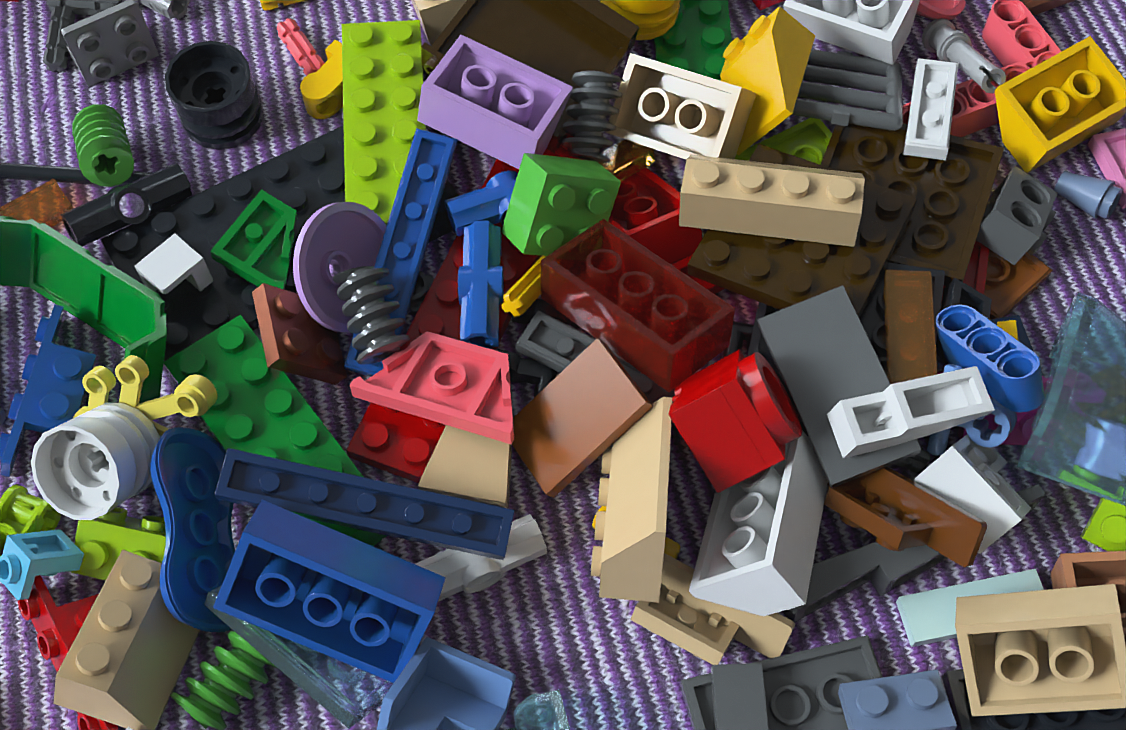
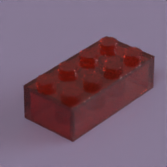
M602 219L541 260V298L594 338L604 341L613 352L667 392H671L730 346L735 308L605 219Z

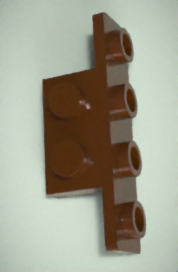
M885 467L837 487H830L828 482L829 490L824 505L839 513L840 520L845 524L865 529L875 535L876 542L879 545L893 551H904L905 548L927 545L962 567H969L974 564L987 530V523L889 467Z

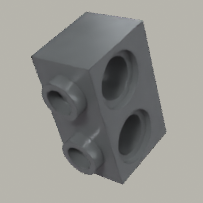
M1014 166L991 194L976 241L1013 265L1026 252L1033 255L1047 237V234L1043 231L1056 214L1051 208L1058 193Z

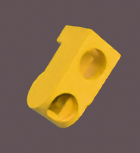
M334 40L325 49L327 55L325 64L317 72L310 73L304 77L300 84L306 111L315 119L330 118L343 108L342 43Z

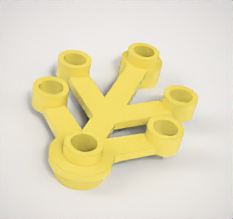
M130 355L115 368V375L122 384L119 403H125L140 410L154 424L160 437L168 428L152 420L176 413H181L186 417L201 416L217 401V390L212 382L204 376L193 374L178 385L173 394L139 403L143 381L149 375L147 364L140 357ZM96 366L83 377V386L89 393L88 406L79 409L73 418L106 402L108 403L109 392L116 386V378L108 368Z

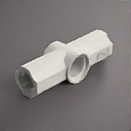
M529 514L512 521L504 560L446 548L445 551L415 563V565L446 577L439 597V601L463 590L465 593H475L492 586L502 578L504 572L547 554V547L537 522Z

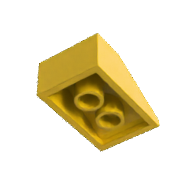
M780 6L768 17L765 15L760 16L753 23L748 34L743 39L735 38L723 53L725 62L720 74L721 81L757 93L737 151L738 155L793 114L815 39V35Z

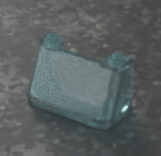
M1077 292L1053 341L1049 358L1053 359L1044 390L1045 398L1033 419L1031 426L1033 427V432L1021 451L1017 467L1126 506V321L1097 298Z

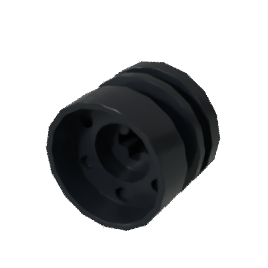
M199 42L179 51L169 62L164 76L166 91L177 111L183 129L192 141L204 148L222 150L237 147L248 141L257 132L264 116L262 100L254 83L249 62L240 50L224 42Z

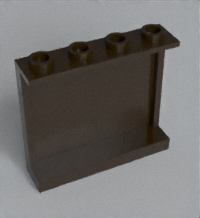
M467 0L432 46L425 42L421 46L422 65L430 75L459 36L463 35L576 89L581 88L572 80L573 75L577 72L600 71L613 75L633 48L639 27L599 0ZM570 98L547 147L553 153L560 147V141L568 136V133L563 130L564 123L575 121L566 113L568 106L578 104Z

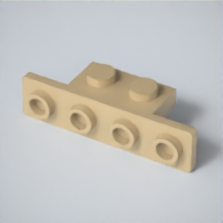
M664 553L659 603L639 601L630 620L712 665H719L733 639L770 659L781 655L795 627V623L779 613L763 617L695 598L689 592L695 569Z

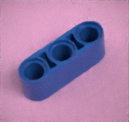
M967 305L949 306L938 313L936 327L943 358L949 364L961 366L962 369L977 366L988 394L1011 411L1028 412L1038 408L1043 403L1045 393L1040 360L1032 350L974 308Z

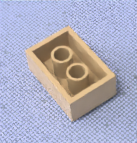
M630 53L622 78L625 81L621 82L618 90L623 95L622 98H616L614 107L620 111L619 114L611 115L609 119L610 123L616 125V130L607 131L606 133L683 159H687L691 154L735 159L757 93Z

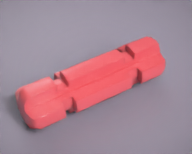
M287 18L284 22L278 23V36L287 45V49L298 65L304 68L303 72L305 75L317 72L325 63L316 54L317 51L305 34L299 31L300 27L296 21Z

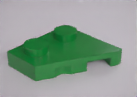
M261 189L211 249L212 259L257 287L265 283L285 290L297 224V211Z

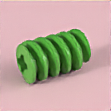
M93 104L83 108L76 115L72 123V134L81 172L90 182L99 186L113 187L120 185L131 176L134 170V159L122 116L113 107L105 104Z
M243 620L241 622L247 632L246 636L234 631H230L227 634L233 647L232 651L219 646L213 649L219 662L218 666L204 661L199 664V668L205 678L203 682L188 676L184 681L190 695L186 697L175 692L170 695L205 729L210 726L218 730H225L227 725L221 712L224 710L238 715L241 709L235 697L240 695L250 700L255 697L249 682L255 680L267 684L270 681L263 668L265 664L277 669H281L283 666L276 650Z

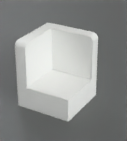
M173 234L134 266L144 285L154 292L158 289L162 294L169 293L184 279H187L200 292L213 282L203 257L176 234Z

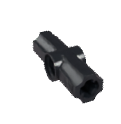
M173 163L129 184L113 187L107 194L62 213L60 216L69 237L83 247L130 224L142 223L149 215L192 196L191 185L178 163ZM129 193L134 197L136 207L133 213L125 216L120 211L119 202L125 194Z

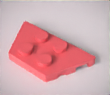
M427 331L410 342L406 349L395 352L382 361L384 367L382 370L365 381L359 376L350 384L352 396L511 445L514 441L509 357L506 353Z

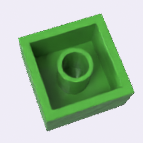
M524 153L501 232L523 254L596 259L621 181L597 161Z

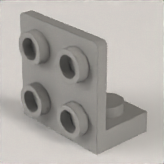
M136 0L124 1L61 30L68 45L67 49L88 87L159 56Z

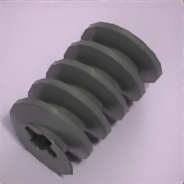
M600 71L577 72L573 75L572 80L581 88L572 89L570 99L578 104L570 105L566 109L567 115L575 119V121L565 122L563 125V130L573 137L563 138L560 141V146L570 152L569 155L572 157L600 163H610V158L601 154L600 148L613 146L612 141L603 137V132L616 130V125L607 121L606 116L619 114L620 110L609 104V100L622 98L623 93L614 89L612 85L613 83L624 82L625 80L616 75Z
M362 266L348 269L333 277V281L341 285L337 289L338 298L347 301L342 306V312L346 317L352 318L347 323V329L350 333L358 334L353 338L352 346L356 350L363 351L357 357L359 364H372L383 361L393 353L400 351V347L410 340L409 335H396L394 331L405 324L404 318H390L389 315L398 309L400 304L398 301H385L384 297L395 290L394 285H380L379 280L390 274L388 268Z

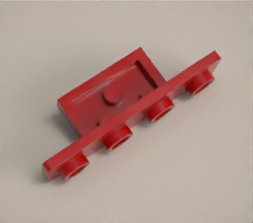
M41 575L35 576L29 599L18 600V606L23 618L27 621L31 620L38 633L37 644L41 655L46 660L51 659L58 672L99 594L57 607ZM77 712L79 730H118V726Z

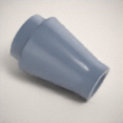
M1065 170L1058 179L1054 191L1094 219H1097L1099 216L1109 219L1119 203L1123 189L1115 186V181L1073 174Z

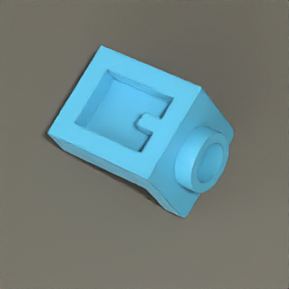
M61 529L7 535L3 554L0 556V582L6 586L17 600L29 599L35 576H53L60 572L80 570L84 553Z

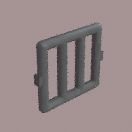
M811 49L808 65L806 66L798 93L799 98L886 112L797 99L793 114L791 115L831 121V124L841 126L854 124L892 131L899 130L902 127V67L898 62L891 65L873 58L854 56L853 53L837 51V53Z

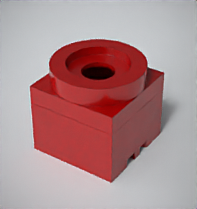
M739 349L676 383L675 396L672 398L674 403L671 404L668 415L717 493L785 460L786 444L802 436V427L798 415L783 384L773 368L759 352H755L745 358Z

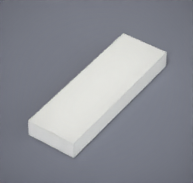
M917 59L903 155L946 160L949 149L958 63Z

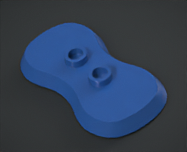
M175 427L166 430L161 435L153 451L150 463L151 477L163 511L166 530V545L160 570V590L168 611L178 621L206 632H225L238 626L241 619L213 608L236 551L231 529L234 503L218 500L215 497L226 452L215 439L201 431L186 427Z

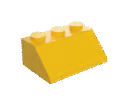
M1091 36L1003 83L994 91L1002 143L1026 173L1033 171L1115 124L1126 113V80Z

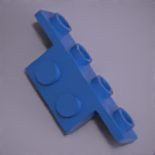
M55 304L50 318L42 316L39 322L35 341L41 342L37 355L29 354L22 373V379L28 380L24 394L15 393L8 414L9 419L15 420L11 433H1L0 475L11 476L26 429L44 433L73 419L75 413L81 407L86 391L82 379L93 369L96 355L55 344L62 324L64 306Z

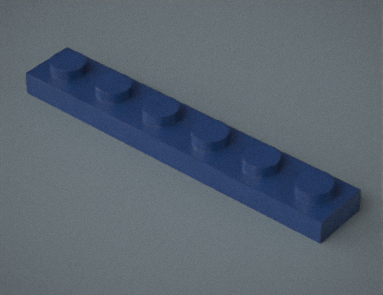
M230 448L227 449L215 491L216 499L257 508L263 499L307 519L504 560L514 515V510Z

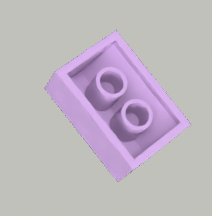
M460 35L423 83L417 121L519 169L524 153L542 155L548 147L573 87L468 37Z

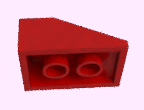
M637 160L609 171L621 181L600 246L616 268L632 281L636 278L646 277L652 271L694 254L703 239L701 228L679 226V191Z

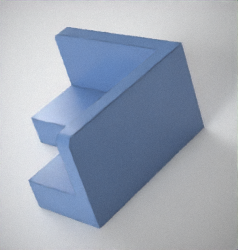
M426 637L384 696L377 730H499L506 718L516 675Z

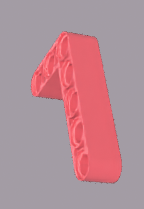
M996 0L993 3L982 31V38L1003 65L1001 69L1006 74L1005 82L1062 52L1020 0ZM972 79L956 85L950 135L964 137L999 123L995 93H986ZM991 81V82H990V83H991L992 85H994L996 88L999 86V85H998L997 83H995L994 81ZM911 102L903 105L904 124H908Z

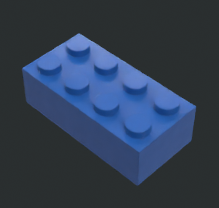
M262 499L241 535L213 608L394 683L414 655L435 613L446 577Z

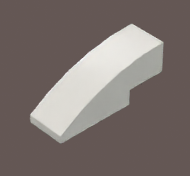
M974 366L894 383L883 392L841 400L827 416L842 458H848L931 435L988 415L995 409L978 367Z

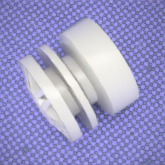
M106 402L43 433L34 445L31 459L34 482L43 499L57 512L74 520H93L108 513L124 503L125 500L134 497L153 484L150 463L160 436L154 424L140 410L125 403Z

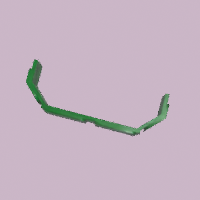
M0 216V285L30 287L56 305L64 306V310L125 348L124 359L130 355L140 357L147 364L149 375L143 381L139 403L160 398L167 337L166 313H164L165 301L161 299L160 295L116 267L105 265L97 260L87 249L45 223H38L33 219L25 221L16 220L8 216Z

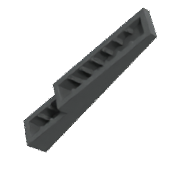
M1039 484L1017 492L1031 507L1028 513L1036 507L1046 494ZM874 542L813 564L806 604L782 612L786 618L795 623L868 581L873 584L879 595L883 596L948 558L927 545L905 548L904 551H893Z

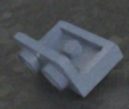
M938 669L842 683L839 686L838 695L848 730H955L957 727Z

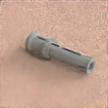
M935 19L924 29L922 34L923 46L930 52L937 53L940 61L958 63V68L975 81L986 93H995L996 87L990 83L991 81H994L999 86L1005 83V72L972 47L970 37L963 31L956 30L954 24L948 19Z

